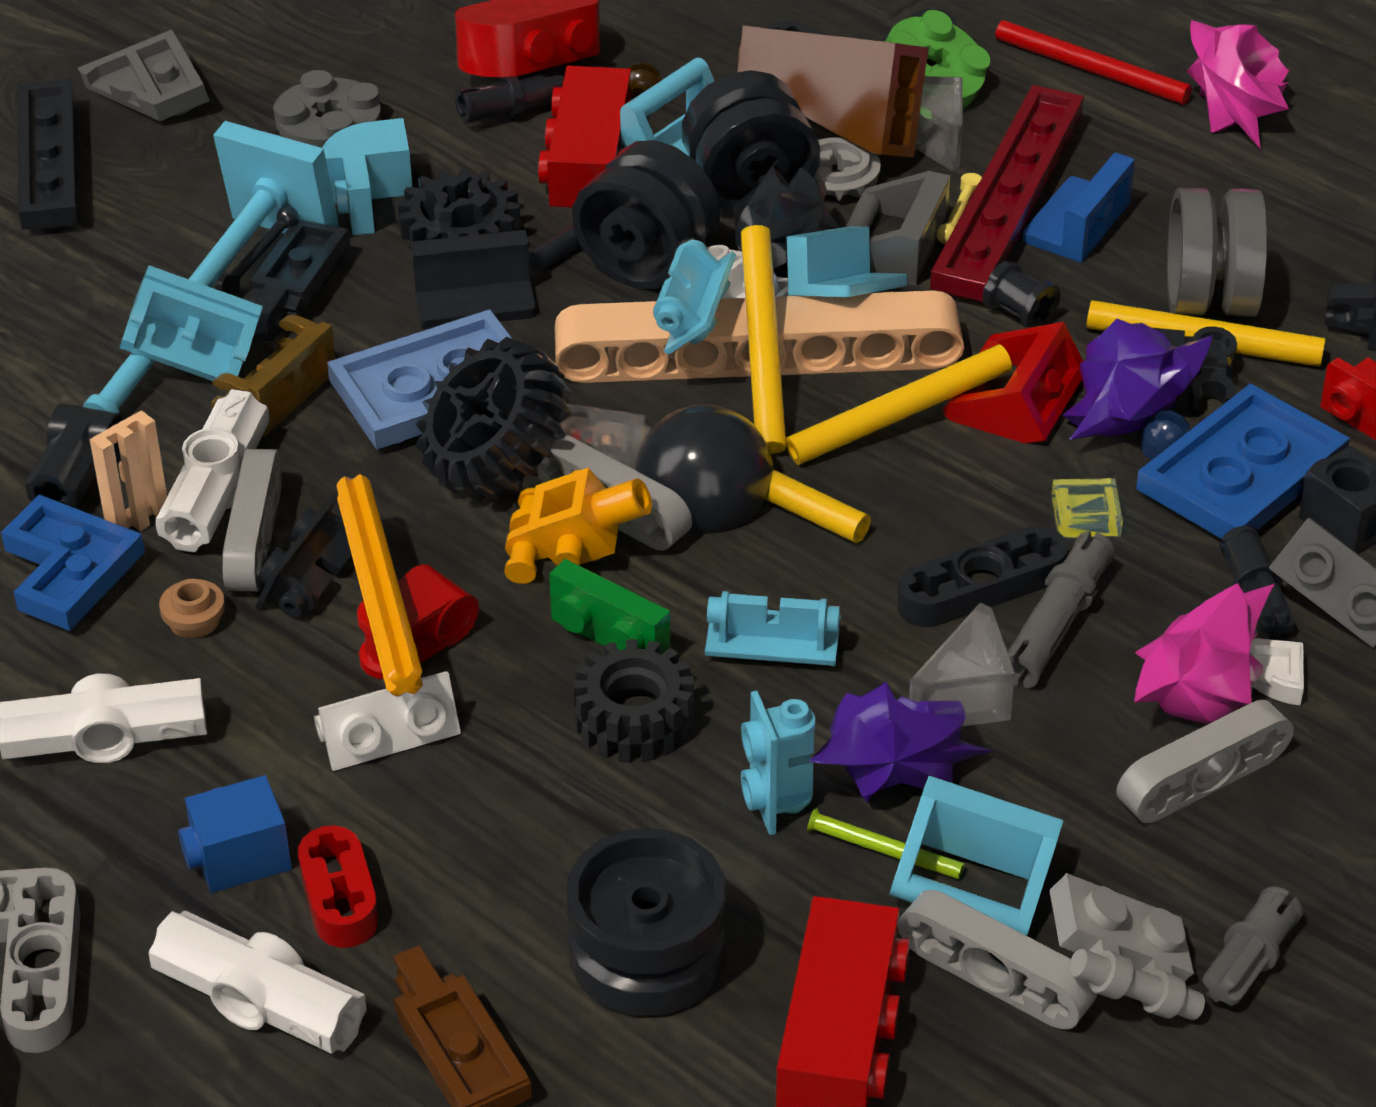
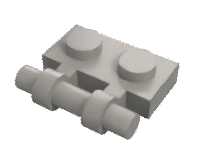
M1067 873L1050 889L1059 945L1075 952L1069 965V971L1073 977L1088 982L1091 990L1102 996L1119 999L1124 995L1138 1000L1142 1003L1144 1010L1165 1019H1171L1178 1015L1189 1020H1195L1202 1014L1205 1005L1204 995L1201 992L1186 987L1185 981L1194 972L1181 917L1165 909L1153 907L1114 892L1105 886H1098Z

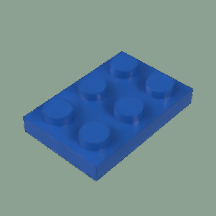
M1250 383L1138 471L1136 489L1222 539L1225 533L1239 526H1250L1256 530L1261 528L1303 493L1302 483L1307 470L1317 461L1328 459L1349 447L1350 438Z

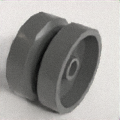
M1177 188L1174 191L1171 203L1167 243V294L1170 312L1194 317L1203 316L1211 305L1215 287L1216 302L1224 317L1254 318L1258 315L1262 302L1267 257L1266 210L1261 190L1229 189L1220 202L1217 216L1215 201L1207 188Z

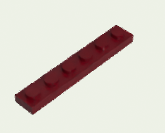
M1036 85L1031 86L931 270V290L952 294L963 299H974L983 302V290L990 274L999 264L1008 259L1083 113V95Z

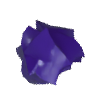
M1116 319L1101 335L1086 345V360L1080 364L1079 368L1086 395L1062 415L1079 426L1069 440L1096 435L1114 436L1134 432L1143 428L1153 414L1175 408L1176 397L1186 389L1199 372L1210 348L1213 335L1181 346H1173L1163 333L1143 323L1131 324Z
M885 681L881 686L863 696L847 692L836 708L830 727L831 738L808 762L844 765L847 773L857 785L861 796L868 803L875 792L900 783L924 789L928 776L953 783V764L994 751L960 739L966 717L965 708L961 701L916 702L903 696L896 700Z

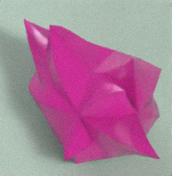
M1191 20V40L1198 58L1186 72L1201 86L1199 95L1206 97L1211 133H1218L1238 124L1260 148L1257 117L1289 109L1282 96L1288 82H1283L1289 69L1278 58L1279 49L1271 45L1258 32L1257 25L1239 24L1216 28Z
M1237 583L1211 597L1191 612L1179 616L1160 637L1136 651L1135 653L1144 659L1145 662L1136 687L1134 703L1158 701L1161 708L1169 715L1204 724H1210L1252 703L1254 683L1262 676L1264 668L1251 653L1250 648L1252 641L1257 637L1255 629L1259 616L1274 584L1244 593Z

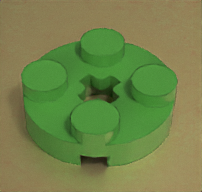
M929 10L924 13L923 17H910L900 21L891 29L885 42L928 47L927 59L938 63L932 67L926 63L921 100L922 108H926L927 104L931 102L937 105H945L942 112H954L963 109L975 99L985 81L986 70L990 65L989 54L985 49L978 46L967 33L953 25L949 16L941 11Z

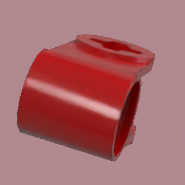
M421 564L416 566L398 580L420 664L447 646L458 643L474 626L479 612L478 600L430 565ZM363 600L357 610L358 625L365 634V642L361 645L359 651L360 666L366 674L384 680Z

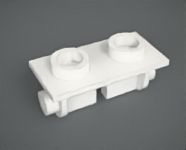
M445 671L421 678L423 686L414 695L405 692L397 697L390 694L387 689H383L318 708L319 715L314 716L315 726L321 742H326L331 769L333 771L461 734L449 673Z

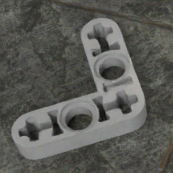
M56 868L0 871V943L6 942L0 1008L7 1039L15 1048L29 1053L49 1051L60 1045L69 1035L73 1021L81 911L74 880L68 873ZM51 899L49 905L50 923L40 922L37 912L38 909H41L43 900ZM53 949L60 953L59 958L47 967L29 968L22 964L23 960L36 950ZM32 995H43L46 1010L41 1012L40 1020L30 1021L33 1017L34 1008Z

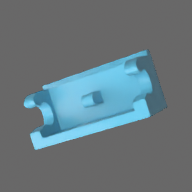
M148 266L136 295L119 348L211 381L222 373H230L238 377L242 361L245 362L263 306Z

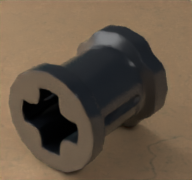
M1004 261L999 264L990 274L988 282L984 287L982 298L984 305L991 309H1004L1021 319V324L1025 328L1047 325L1056 313L1060 303L1061 292L1059 287L1049 281L1040 284L1022 274L1021 266L1014 262Z

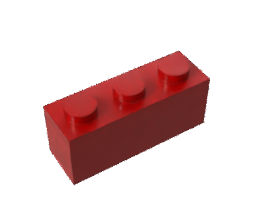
M566 66L563 86L553 88L552 118H547L545 130L546 151L541 150L539 156V183L548 184L549 206L572 208L579 191L596 175L603 172L606 165L621 151L620 110L623 105L632 100L631 69Z
M813 896L777 1065L776 1107H869L870 1098L884 1099L890 1054L878 1052L881 1038L895 1039L900 996L889 994L891 981L905 982L910 951V939L897 937L899 908Z

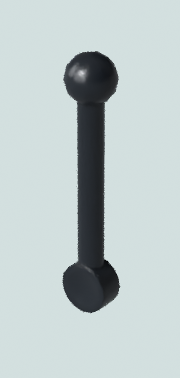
M291 206L280 208L276 216L277 221L230 274L223 273L215 283V289L233 296L236 295L240 288L239 280L285 228L297 224L299 219L297 210Z

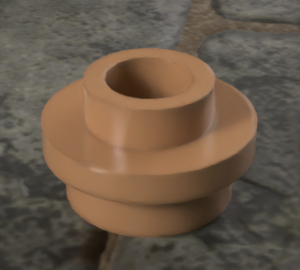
M186 579L170 586L162 594L159 608L163 621L170 626L175 634L186 638H197L205 636L216 629L225 610L223 592L214 583L201 579Z

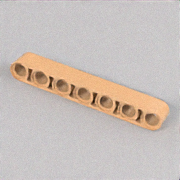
M883 292L853 297H775L781 375L939 369L955 363L962 356L964 350L956 302L950 295L944 292ZM745 298L720 299L714 315L717 318V322L709 335L694 345L687 342L669 355L664 350L670 333L662 330L657 325L653 315V308L657 301L579 304L562 310L555 320L556 364L565 375L564 378L572 382L595 383L751 376Z

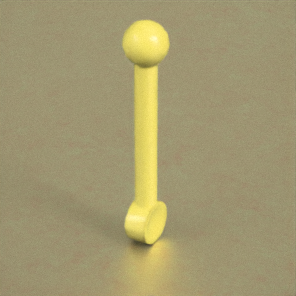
M966 173L961 177L960 189L962 192L947 223L942 224L936 232L940 243L944 245L947 243L982 178L980 175Z

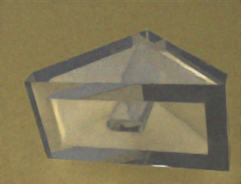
M925 76L915 148L953 171L960 167L963 123L962 77Z
M979 603L910 680L909 699L916 702L961 701L966 713L963 726L1011 719L1015 673L991 607Z

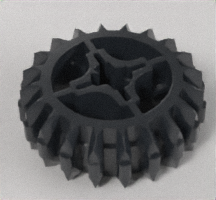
M505 337L499 343L487 339L482 344L480 351L468 347L465 351L464 360L459 364L449 362L448 375L443 381H434L437 387L434 396L422 402L428 412L416 424L422 432V436L415 445L423 453L422 464L448 490L453 493L458 492L467 498H473L479 502L485 497L500 500L506 489L520 492L523 478L527 475L539 477L538 465L545 457L555 458L551 447L556 440L566 436L560 423L568 419L572 414L566 405V401L572 392L565 385V381H563L565 375L559 370L558 365L550 360L544 352L534 345H528L524 341H514L509 337Z

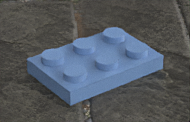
M489 309L327 362L329 381L377 450L422 435V432L416 426L417 422L426 416L428 412L422 402L434 396L437 390L434 381H443L448 375L449 362L461 363L464 360L465 351L468 347L480 351L482 344L487 339L499 343L505 337H511Z

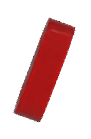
M337 825L322 826L310 831L303 837L298 846L301 878L315 930L320 939L330 946L348 948L363 944L374 935L378 927V912L375 890L361 842L354 832ZM335 856L340 864L341 871L329 873L324 858ZM347 899L353 915L341 917L340 912L336 909L335 901Z

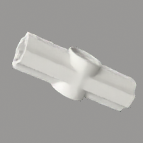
M231 389L226 397L217 400L203 429L191 434L183 443L184 465L156 518L158 535L167 539L177 550L196 552L199 546L209 543L225 510L233 506L244 452L246 449L257 448L269 423L268 407L256 400L251 392Z
M94 674L78 681L73 687L71 694L0 702V751L2 759L75 751L77 755L86 761L111 763L128 755L134 743L207 734L201 678L129 687L128 683L118 676Z
M172 911L158 926L156 938L149 950L151 968L209 995L218 1011L237 1026L248 1030H258L266 1022L331 1054L336 1050L344 1052L358 1035L359 1025L367 1010L365 994L305 967L300 956L286 941L267 932H257L250 940H247L190 912L183 911L178 914Z

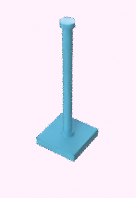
M224 121L213 136L232 218L235 220L188 280L212 288L257 228L261 226L270 229L277 221L278 210L284 206H291L297 210L300 220L339 227L324 148ZM285 228L281 233H285L288 228ZM131 353L100 394L91 395L82 407L120 413L118 410L155 361Z

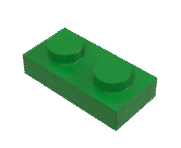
M564 559L549 573L551 619L561 624L566 630L579 633L602 646L615 642L618 650L626 649V640L638 639V649L645 650L649 641L660 643L661 655L671 648L670 610L567 559Z

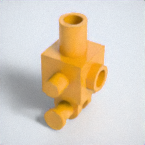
M588 467L536 485L535 488L524 489L519 494L518 505L520 509L515 511L510 519V533L507 535L505 550L510 559L505 565V576L514 583L527 584L536 577L537 568L535 561L549 557L556 566L564 559L581 565L614 554L619 524L651 513L652 499L646 484L641 479L635 478L605 488Z

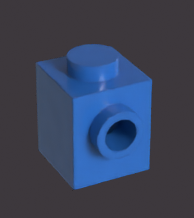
M266 775L185 798L189 826L178 829L180 844L189 870L198 867L202 868L210 893L292 870L285 822Z

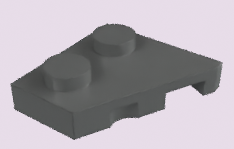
M173 30L78 67L87 89L158 121L172 116L183 115L194 107L209 102L204 84Z

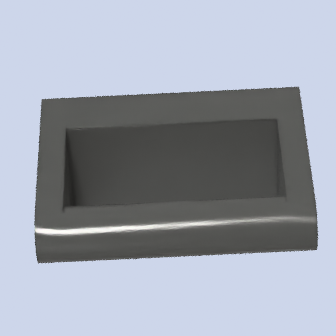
M926 171L868 187L863 191L845 227L859 226L870 228L877 213L905 219L899 230L869 237L870 273L907 274L908 284L917 286L938 241L937 229L946 223L948 219L950 175Z

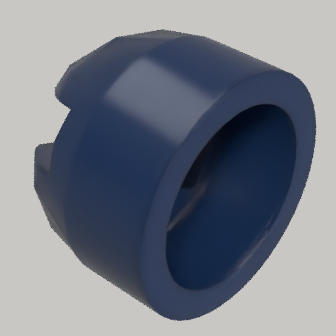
M1159 411L1153 414L1143 428L1141 440L1143 454L1150 460H1153L1191 430L1190 424L1182 415L1175 411Z

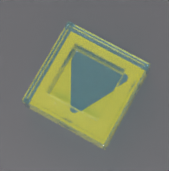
M1115 479L1053 480L1052 502L1057 531L1064 538H1078L1085 531H1091L1092 537L1095 536L1096 532L1105 537H1121L1123 519Z

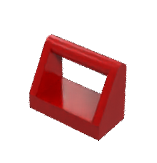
M1064 322L991 335L980 352L1000 344L1006 349L1012 365L1017 366V369L1005 388L983 391L987 384L984 383L950 398L943 407V413L946 418L952 422L1021 443L1046 440L1082 380L1079 368L1083 359Z

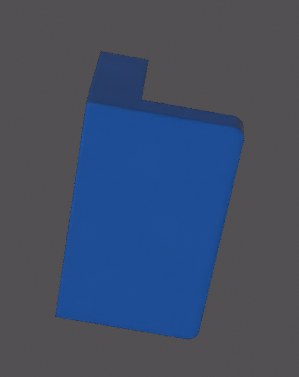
M1114 152L1091 181L1070 176L1023 230L1022 241L1034 247L1082 263L1129 206L1135 159Z

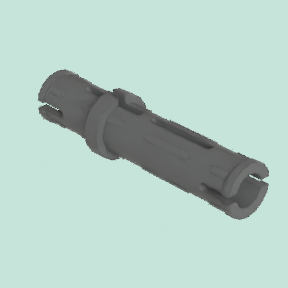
M1091 531L1081 533L1063 564L1055 566L1045 580V585H1048L1046 592L1008 652L999 662L1001 674L1011 684L1018 687L1025 673L1029 670L1023 682L1024 688L1034 687L1079 611L1087 609L1097 595V590H1094L1096 583L1115 556L1113 544L1104 535L1096 532L1094 539L1088 549H1086L1085 547L1092 537Z

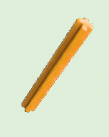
M360 474L353 479L344 476L336 485L339 494L337 500L386 689L390 694L397 697L405 692L414 695L423 686L421 679L422 668L371 482L367 477Z

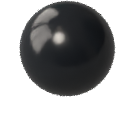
M712 404L686 406L671 412L658 421L643 440L635 471L673 490L683 499L692 516V527L688 533L696 534L730 531L747 524L758 516L768 502V491L774 470L769 447L755 425L734 410Z

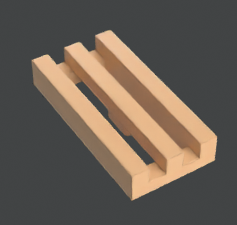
M141 410L90 439L104 520L125 528L134 526L140 532L150 526V515L158 516L167 498L155 420ZM118 442L121 461L118 464L120 477L125 482L129 508L126 510L113 445Z

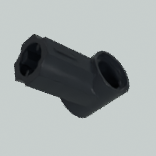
M63 403L59 404L50 417L47 430V447L25 482L28 499L33 501L38 495H42L77 508L96 476L90 439L123 421V415L118 412ZM116 442L113 445L116 456V462H118L120 459V451L118 442Z

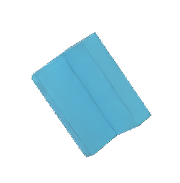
M848 226L787 236L789 295L853 297L908 286L907 274L870 273L869 227Z

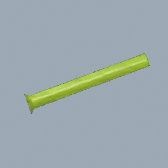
M817 807L816 810H813L807 826V833L815 830L897 859H901L906 844L822 815ZM921 848L915 862L917 866L958 880L964 869V863Z

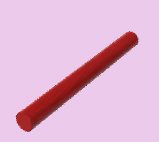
M1002 20L997 26L995 38L1004 43L1181 105H1185L1191 96L1192 85L1006 20Z

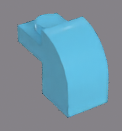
M403 118L364 122L349 126L332 135L322 147L324 148L334 204L337 203L338 214L349 213L352 235L375 233L372 199L404 196L405 188L412 187L410 153Z

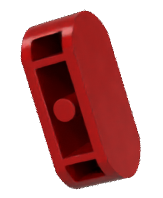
M490 0L461 7L455 12L458 68L468 74L484 77H516L598 55L601 51L599 0Z

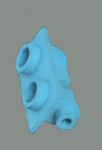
M689 240L677 248L668 272L671 277L665 280L653 308V315L657 325L662 330L670 333L664 350L667 355L687 342H690L692 345L701 342L715 327L717 318L714 316L720 299L730 287L728 277L736 258V254L733 251L717 260L707 250L706 246L698 240Z
M722 591L721 597L709 596L707 623H709L705 656L835 666L841 620L840 606H827V599L822 598L820 601L781 598L780 611L768 610L767 596L730 594L729 591Z
M758 691L751 692L750 721L741 724L743 747L750 763V769L741 771V785L748 809L750 811L759 809L769 835L776 834V814L783 812L789 814L799 813L813 798V762L808 761L811 759L810 754L814 753L815 715L805 702L798 699H790L781 706L765 709Z

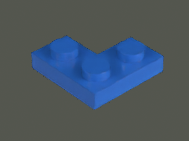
M38 495L1 532L5 551L40 564L14 591L17 610L68 631H71L145 553L141 533L42 495Z

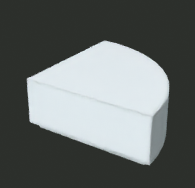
M1255 638L1251 643L1250 651L1263 665L1264 673L1256 680L1253 687L1275 700L1301 705L1304 690L1303 643Z

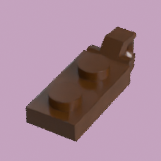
M420 945L393 956L398 977L395 978V983L402 994L393 999L399 1023L450 1106L513 1107L531 1099V1082L528 1075L464 975L456 977L452 973L440 978Z

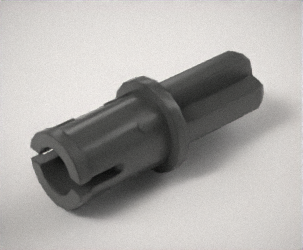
M1280 887L1264 889L1243 922H1236L1229 927L1224 936L1225 947L1202 978L1203 984L1208 989L1206 996L1211 1001L1217 1003L1221 1000L1230 1006L1239 1003L1260 972L1274 967L1279 959V945L1303 915L1302 906L1296 897L1291 900L1281 915L1277 912L1278 907L1287 897L1289 891Z

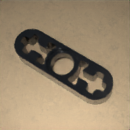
M1030 526L909 567L900 575L898 580V613L910 624L920 627H934L1047 588L1048 585H1045L1047 576L1055 566L1063 564L1067 558V541L1062 534L1052 528ZM974 570H986L993 572L999 578L991 582H978L970 579L967 574Z

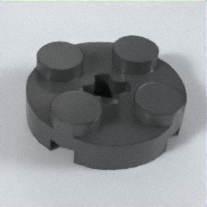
M312 70L304 73L300 78V84L289 88L281 94L273 106L276 132L278 130L281 137L320 148L323 147L332 135L344 128L364 122L381 121L379 92L374 84L360 83L345 78H332V75L324 70Z

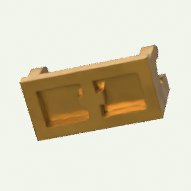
M287 315L279 322V326L286 331L295 332L298 335L295 339L283 337L277 342V350L257 365L244 379L230 373H222L212 383L217 388L229 392L231 389L251 392L256 400L268 407L269 423L263 433V437H265L329 379L327 362L336 359L332 325L323 321L317 324L297 315ZM229 392L225 396L218 395L211 401L212 410L217 400L226 397Z

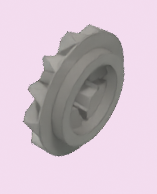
M845 138L818 140L820 144V166L813 179L815 182L820 179L824 181L827 188L826 195L835 196L838 201H840L843 195L848 194L854 197H861L864 189L877 184L881 168V162L877 154L871 153ZM832 165H837L838 170L841 172H832Z

